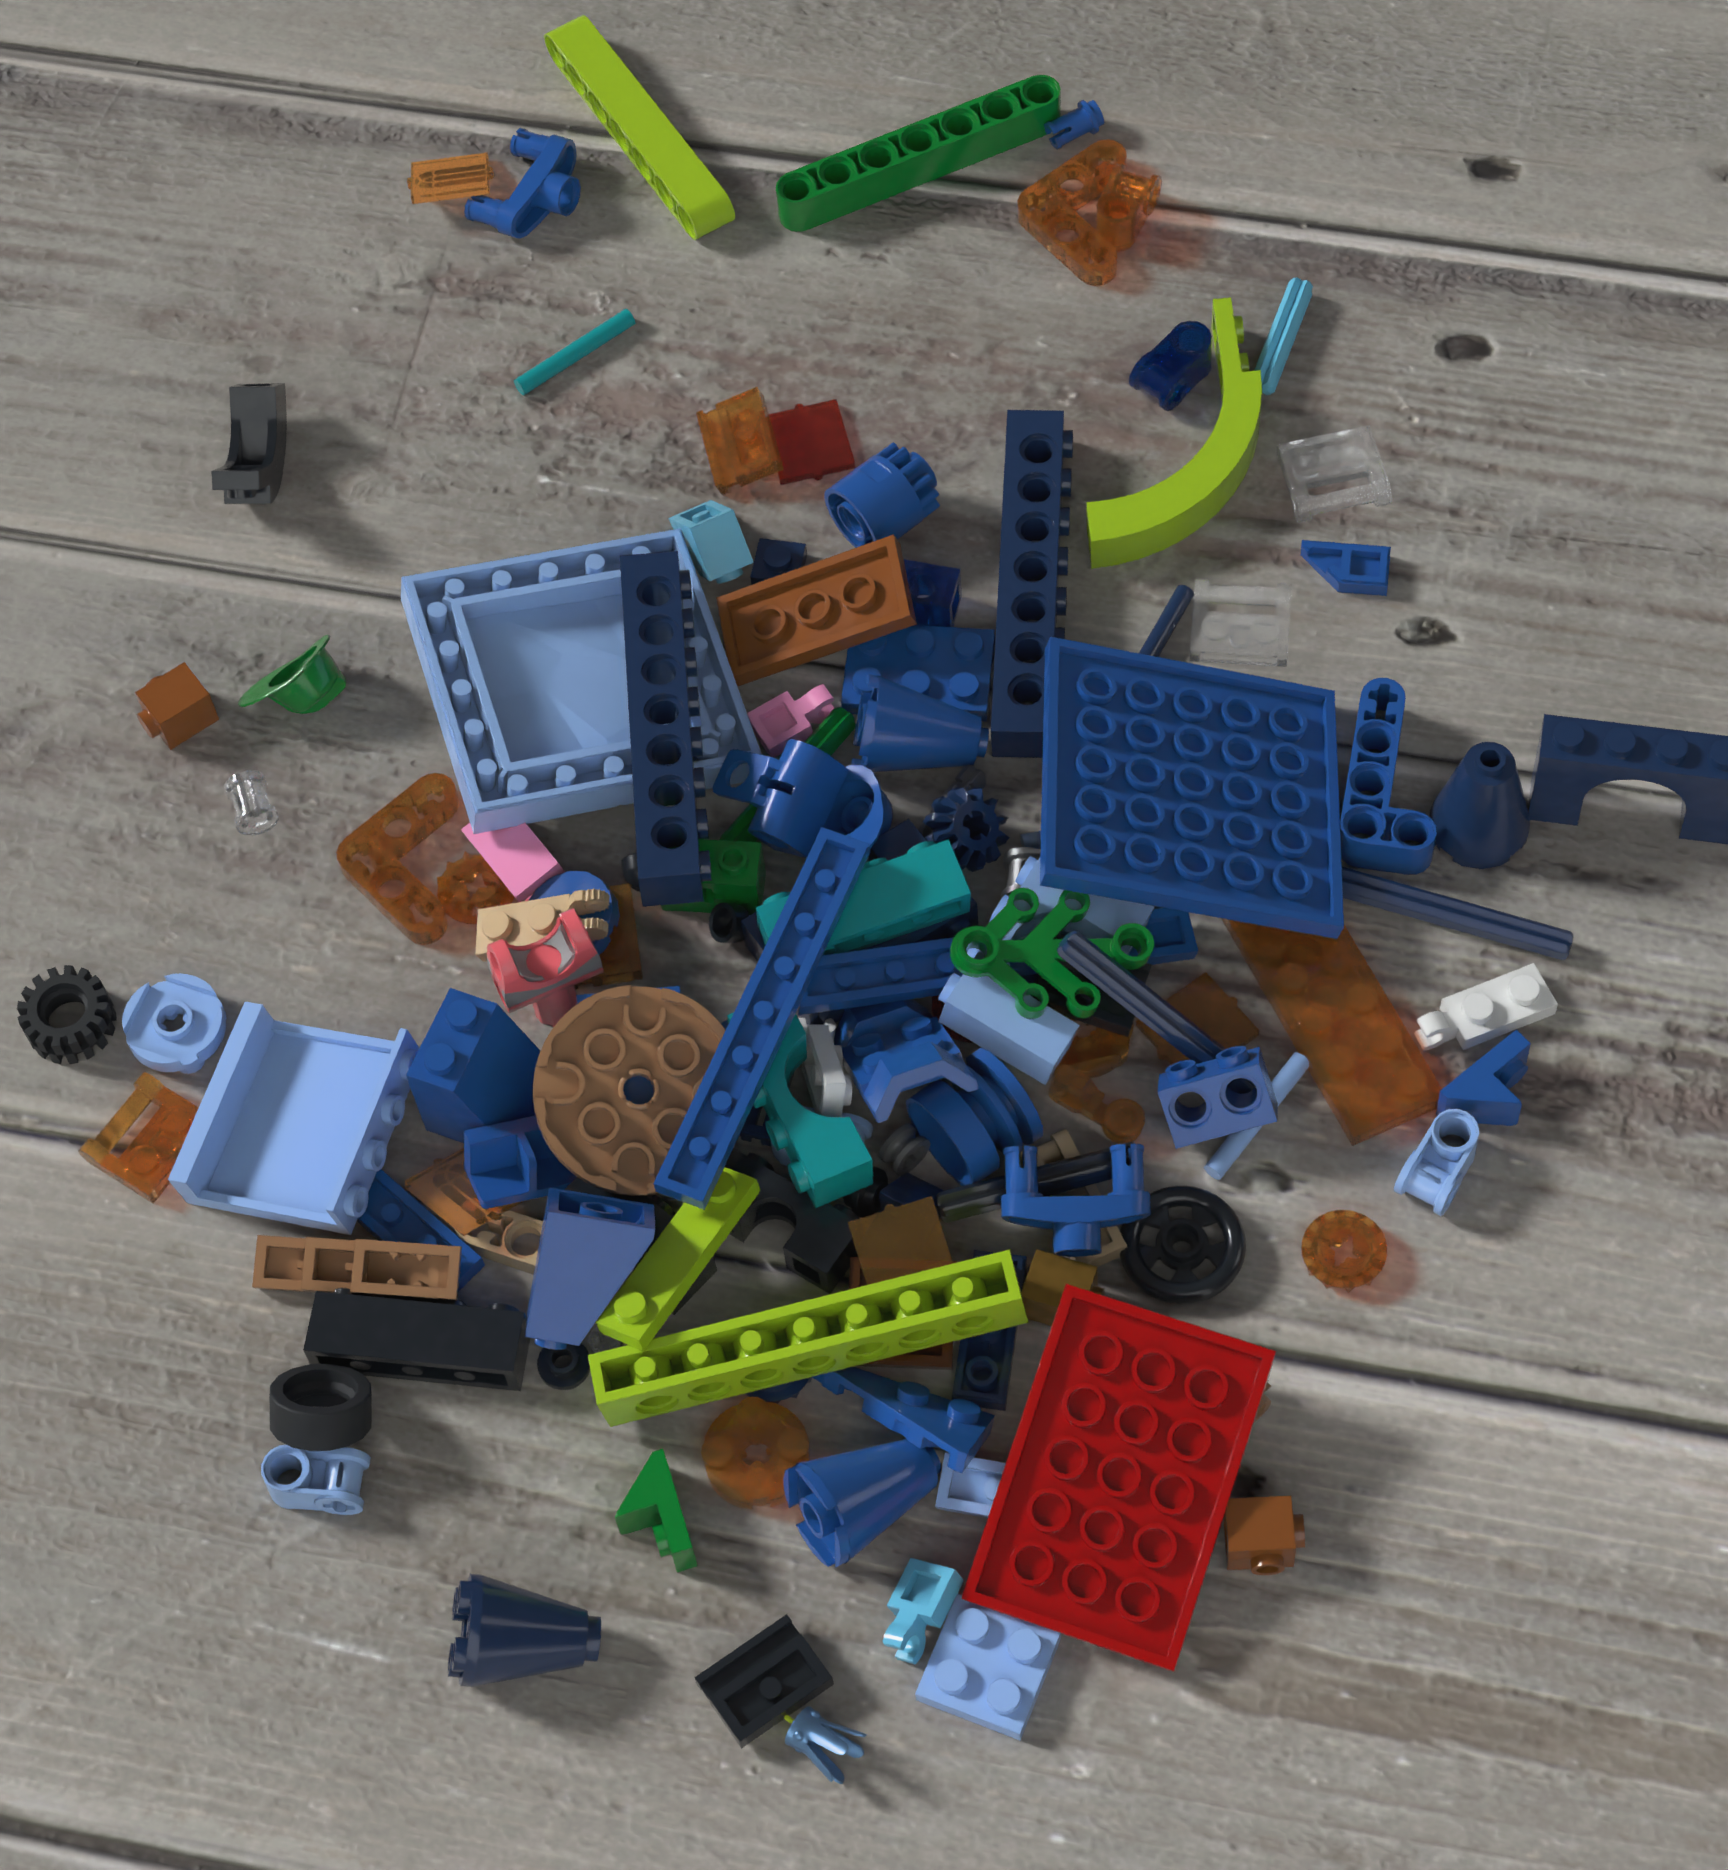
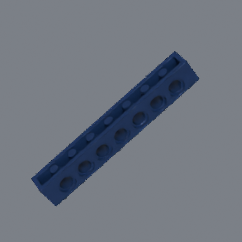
M1007 410L991 717L992 757L1043 758L1045 648L1050 637L1065 639V627L1056 626L1057 616H1066L1067 587H1058L1059 576H1068L1069 550L1068 547H1060V536H1069L1070 507H1062V497H1071L1072 468H1063L1064 458H1073V430H1064V411ZM1028 580H1040V581L1029 582ZM1027 620H1038L1037 622H1026ZM1026 660H1034V661H1037V662H1035V663H1024L1023 661H1026ZM1025 701L1035 702L1034 704H1031V705H1023V704H1020V703L1025 702Z
M678 551L620 556L637 866L642 907L704 902L702 882L712 881L710 852L709 850L700 851L699 839H709L707 810L706 808L697 809L696 799L706 797L704 768H694V757L703 756L701 726H691V717L700 716L698 686L689 687L688 677L698 676L695 647L686 648L685 639L695 637L692 608L683 609V600L692 599L690 570H680ZM679 846L678 848L668 849L669 847Z

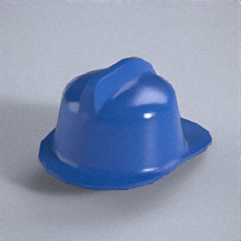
M863 765L846 766L849 769L848 774L823 828L869 843V848L871 849L879 836L889 831L893 820L892 804L887 795L881 790L880 783L873 771Z

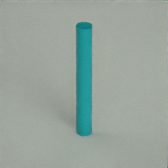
M628 309L622 310L516 378L514 384L517 390L523 396L635 325L636 322L632 313Z

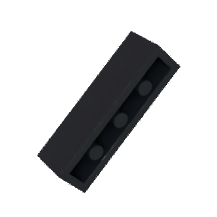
M337 1288L333 1293L316 1291L303 1351L310 1364H335L350 1367L364 1376L521 1391L530 1338L525 1337L527 1321L525 1312L519 1311L508 1304L494 1303L490 1304L488 1308L467 1306L459 1300L438 1299L436 1303L415 1301L412 1297L384 1296V1298L351 1293L348 1288Z

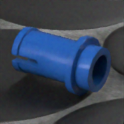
M1081 100L1077 103L1078 108L1044 124L1047 135L1050 133L1056 134L1064 129L1063 132L1049 138L1055 149L1062 148L1063 145L1088 132L1093 135L1099 132V127L1104 125L1105 122L1103 114L1094 100L1089 102Z

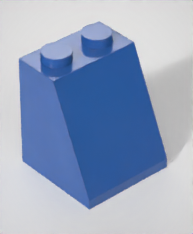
M453 988L449 989L406 1074L427 1131L464 1143V1130L535 1116L533 1080L540 1050L497 1003Z
M549 1187L527 1309L525 1337L534 1338L535 1344L554 1350L566 1349L567 1344L577 1346L581 1344L654 1240L655 1214L653 1204Z

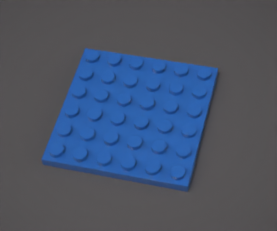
M1050 637L1045 648L1040 886L1338 939L1344 928L1335 691Z

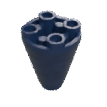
M470 1573L468 1581L460 1580L459 1587H455L452 1621H462L461 1637H455L454 1643L450 1644L448 1677H458L460 1686L474 1687L581 1667L584 1661L597 1662L601 1642V1617L588 1616V1611L482 1574Z

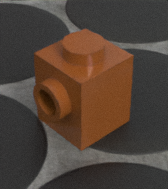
M185 662L164 675L154 677L143 688L135 692L142 711L136 715L144 730L152 739L159 735L170 750L219 720L210 694Z
M1291 1495L1230 1498L1223 1519L1227 1570L1251 1569V1572L1256 1575H1274L1283 1572L1285 1567H1294L1296 1548H1305V1527L1303 1514H1293Z

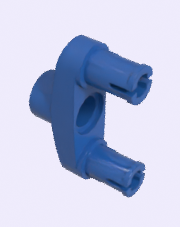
M519 128L516 131L517 136L513 135L511 139L510 151L513 156L533 160L534 163L509 199L503 201L484 195L471 196L472 200L468 199L465 204L464 213L467 220L491 225L497 228L501 234L520 239L534 230L550 212L563 216L570 215L579 202L581 192L579 180L571 176L576 164V146L573 140L555 134L550 137L539 135Z
M1126 1144L1110 1146L1113 1192L1101 1196L1044 1197L1043 1194L1038 1193V1148L1035 1146H1024L1022 1151L1023 1168L1019 1166V1146L1004 1148L1006 1194L1001 1196L1002 1219L1017 1225L1053 1230V1250L1055 1255L1086 1257L1102 1253L1101 1228L1135 1222L1151 1215L1150 1192L1145 1191L1144 1145L1130 1144L1128 1149L1129 1166L1126 1164Z

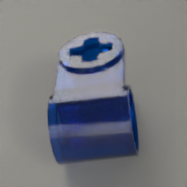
M1198 321L1181 322L1175 326L1155 348L1138 360L1129 376V385L1135 390L1143 389L1159 400V407L1165 411H1171L1176 408L1185 398L1186 394L1211 371L1212 336L1210 330Z

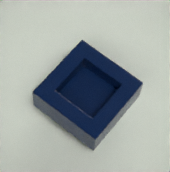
M759 538L750 576L751 585L805 566L807 558L806 544Z

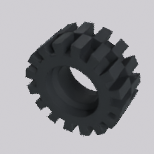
M64 965V974L59 975L56 967L48 969L50 978L45 981L38 974L32 979L36 989L32 990L25 986L21 994L26 1002L18 1001L17 1010L20 1014L17 1017L19 1024L32 1048L36 1049L38 1055L46 1059L49 1055L52 1062L58 1064L62 1063L63 1055L66 1056L69 1064L79 1063L77 1054L82 1052L87 1060L92 1058L95 1054L91 1047L95 1044L103 1050L108 1044L104 1034L113 1036L116 1028L112 1021H117L114 1005L101 980L96 975L92 977L89 970L82 967L77 974L71 965ZM69 1002H80L85 1006L84 1015L73 1025L64 1028H54L49 1024L50 1015L59 1006Z

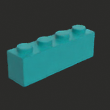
M949 839L937 844L934 841H925L911 847L907 854L891 860L877 858L865 863L823 955L863 950L970 912L971 892ZM791 892L774 894L767 898L763 905L756 907L757 925L765 946Z

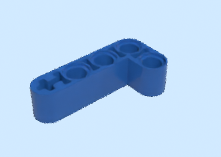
M1376 678L1369 681L1363 687L1360 696L1340 820L1341 859L1348 865L1357 868L1404 875H1417L1424 872L1432 862L1437 834L1436 825L1432 818L1425 813L1390 807L1406 698L1405 691L1398 682L1389 678ZM1377 710L1386 711L1385 721L1375 719ZM1378 749L1381 750L1382 753H1372L1368 750ZM1372 791L1375 792L1376 795L1367 796L1360 792ZM1364 833L1369 835L1370 837L1361 839L1355 837L1353 834ZM1413 840L1419 842L1420 845L1410 846L1405 844L1404 841Z

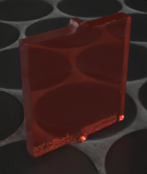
M837 399L807 406L796 404L794 409L762 416L780 485L811 478L819 481L824 475L856 468Z

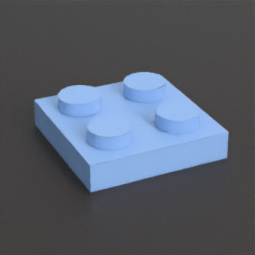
M957 1594L916 1690V1701L1021 1740L1060 1643L1061 1633L961 1599L962 1595Z

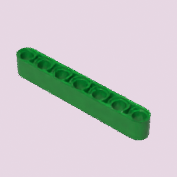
M1048 75L1031 76L790 171L781 176L776 184L780 223L790 231H806L1046 136L1044 124L1061 116L1060 85L1054 78Z

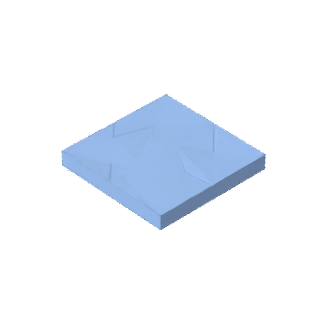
M681 528L401 577V602L473 834L634 803L620 556L678 551L680 570H690L692 599L683 600V609L692 608L695 637L685 639L686 648L695 647L698 676L688 677L689 687L698 686L700 716L691 717V726H701L703 756L694 757V768H704L705 788L711 789L730 750L738 749L762 755ZM748 764L739 765L733 771L730 785L742 783L746 780L749 774Z

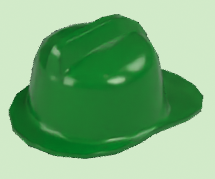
M330 635L323 636L302 655L279 667L254 684L239 699V707H246L269 697L288 711L294 713H314L324 708L345 689L347 683L344 675L325 648L330 640Z

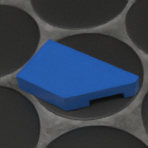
M1302 540L1300 556L1337 592L1387 596L1391 547Z

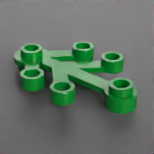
M1017 888L1009 895L1006 906L986 927H968L958 932L953 938L950 946V958L956 969L970 977H990L1016 999L1015 1008L1024 1018L1036 1019L1042 1016L1048 1005L1049 995L1043 986L1036 983L1029 984L1007 964L1009 962L1026 963L1067 998V1008L1076 1017L1088 1018L1092 1016L1100 1003L1101 996L1097 987L1091 983L1082 982L1059 963V961H1065L1057 953V948L1062 939H1055L1070 922H1079L1086 916L1090 906L1088 894L1064 890L1059 897L1057 905L1024 940H1003L1017 923L1030 922L1035 917L1039 907V899L1034 891L1028 888ZM1068 899L1077 900L1082 908L1080 910H1072L1066 906L1065 901ZM1024 900L1030 905L1031 909L1028 911L1018 910L1014 905V901ZM1127 923L1120 926L1113 938L1089 939L1125 969L1129 970L1144 966L1154 949V939L1151 932L1146 927L1137 923ZM1125 945L1132 946L1137 950L1138 955L1129 956L1121 950V947ZM971 948L979 949L984 954V958L974 959L967 954V950ZM1078 994L1087 995L1091 999L1092 1004L1082 1006L1076 1001L1075 996ZM1027 995L1035 996L1039 999L1041 1005L1030 1007L1024 1002L1023 997Z

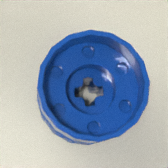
M979 1048L966 1057V1065L975 1077L979 1089L967 1092L951 1082L952 1088L946 1082L936 1080L906 1100L908 1115L913 1126L917 1129L919 1137L925 1136L930 1141L929 1152L946 1173L962 1186L980 1182L1000 1168V1158L996 1148L1003 1153V1149L1006 1147L1019 1146L1020 1153L1023 1151V1144L1031 1145L1043 1136L1041 1119L1025 1089L1002 1061L983 1048Z

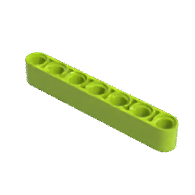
M581 15L545 33L544 41L556 66L693 240H697L735 220V211L725 190L585 15Z

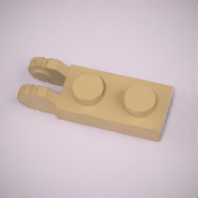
M593 888L574 891L571 895L565 894L478 909L475 955L483 962H487V945L500 939L506 940L510 945L525 946L544 938L553 930L557 918L560 917V913L572 908L576 910L578 915L605 911L609 906L610 895L605 891ZM593 917L580 918L592 941L607 937L609 925L607 921Z

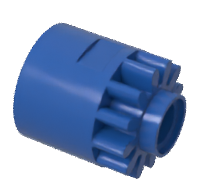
M894 442L828 488L824 494L825 503L831 518L843 536L855 548L893 534L898 540L940 507L935 499L939 496L938 491L935 489L937 480L929 464L919 454L915 452L909 453L906 447L899 449Z

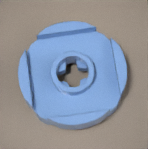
M182 973L164 976L166 981L158 982L152 987L148 982L131 996L122 1016L123 1031L131 1052L139 1062L156 1071H180L184 1074L197 1072L203 1067L205 1060L215 1053L224 1038L227 1017L222 1003L206 981L193 975ZM178 1014L183 1015L184 1026L179 1030L168 1032L163 1022L166 1019L174 1020Z

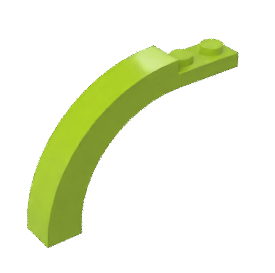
M1231 297L1212 300L1211 329L1222 407L1211 435L1199 452L1185 466L1158 484L1131 495L1109 500L1086 502L1087 538L1091 569L1139 560L1184 540L1213 518L1234 495L1243 481L1254 457L1259 437L1262 382L1261 370L1249 371L1247 352L1239 353L1238 344L1244 343L1242 315L1234 316Z

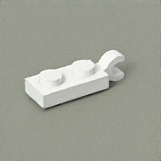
M1532 963L1443 998L1440 1005L1441 1011L1430 1012L1417 1019L1421 1029L1415 1031L1414 1035L1423 1051L1433 1049L1454 1038H1457L1460 1046L1465 1050L1554 1015L1558 1003L1537 967Z
M798 1018L806 1032L807 1059L802 1063L801 1068L816 1114L827 1117H841L843 1106H850L852 1080L851 1076L844 1074L842 1070L843 1054L841 1046L834 1045L836 1023L830 1018L825 1020L824 1025H807L805 1018Z

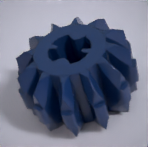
M957 787L948 791L946 797L936 798L931 804L934 813L925 816L922 822L933 830L932 834L925 837L926 841H934L937 844L949 839L961 870L966 867L968 871L976 872L983 869L986 862H994L1001 856L998 846L1006 844L1010 837L999 830V826L1005 824L1009 817L996 815L994 810L999 799L990 798L984 801L982 788H973L966 792L964 788Z

